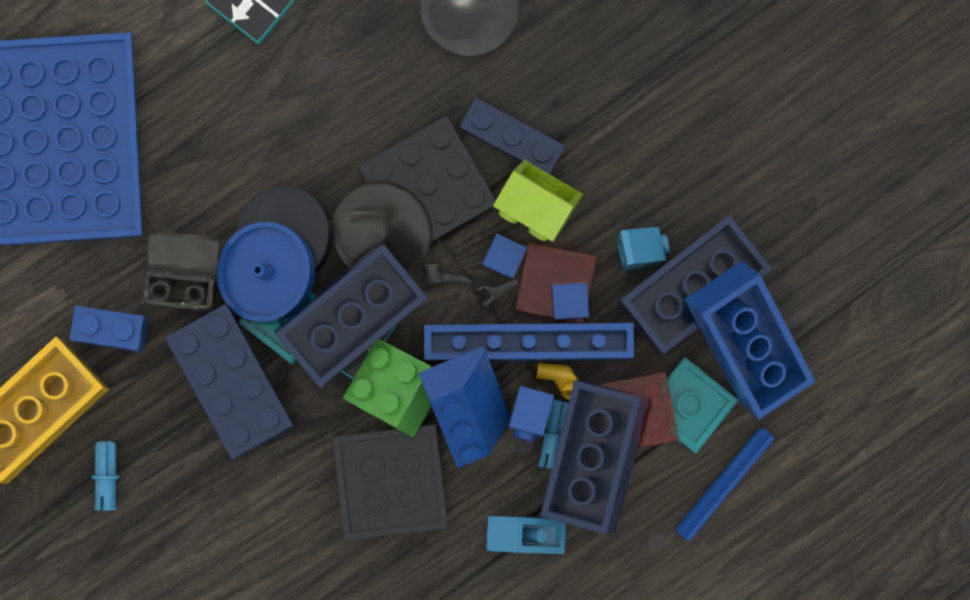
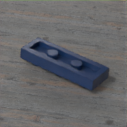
M476 97L459 126V129L519 162L525 159L548 174L552 173L565 149V145Z

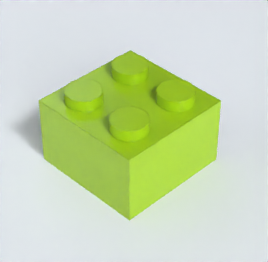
M524 159L513 170L493 207L500 210L498 214L511 223L519 221L529 227L528 232L542 241L549 239L553 242L563 230L583 194Z

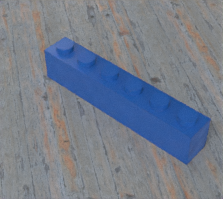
M634 324L424 325L425 363H443L484 346L490 362L631 361L634 358Z

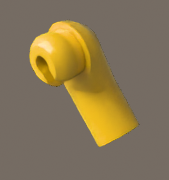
M538 362L536 379L554 381L563 398L569 400L574 380H579L571 367L568 365Z

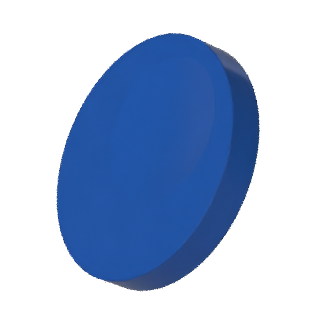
M257 222L237 231L225 244L217 266L218 287L226 304L239 316L262 323L281 321L298 311L307 300L315 278L314 259L306 241L293 229L274 222Z

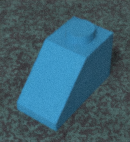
M659 227L620 231L616 238L623 272L662 265L666 261L665 255L670 254L666 234L660 235Z
M488 516L487 551L565 554L566 523L546 518Z

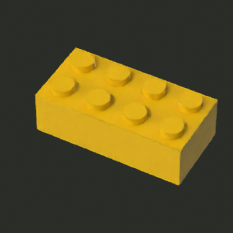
M59 337L52 339L0 388V484L11 482L109 390L70 346Z

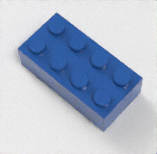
M740 261L684 299L740 404L758 420L815 382L761 275L743 261Z

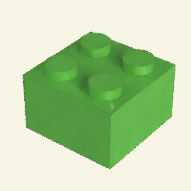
M378 339L373 343L343 399L414 438L431 408L418 373L432 367Z

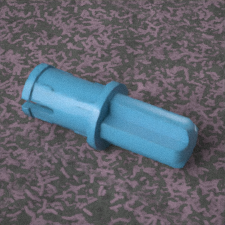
M552 401L546 432L543 434L544 441L538 463L539 467H547V469H552L568 402Z
M100 441L95 445V475H92V479H95L94 510H117L116 479H119L120 475H116V443Z

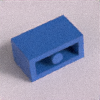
M75 306L69 340L78 344L144 353L149 319L140 315Z
M523 386L519 387L508 430L514 431L513 438L533 443L535 437L540 439L543 437L554 395Z

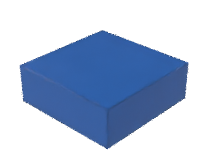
M496 234L482 266L513 280L528 248Z
M587 282L552 285L554 320L589 318Z

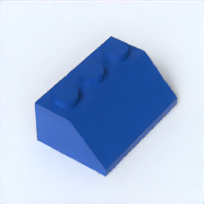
M484 346L418 373L457 468L490 455L511 419Z

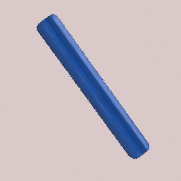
M761 427L754 433L676 527V532L682 538L689 541L696 535L774 441V436L768 430Z

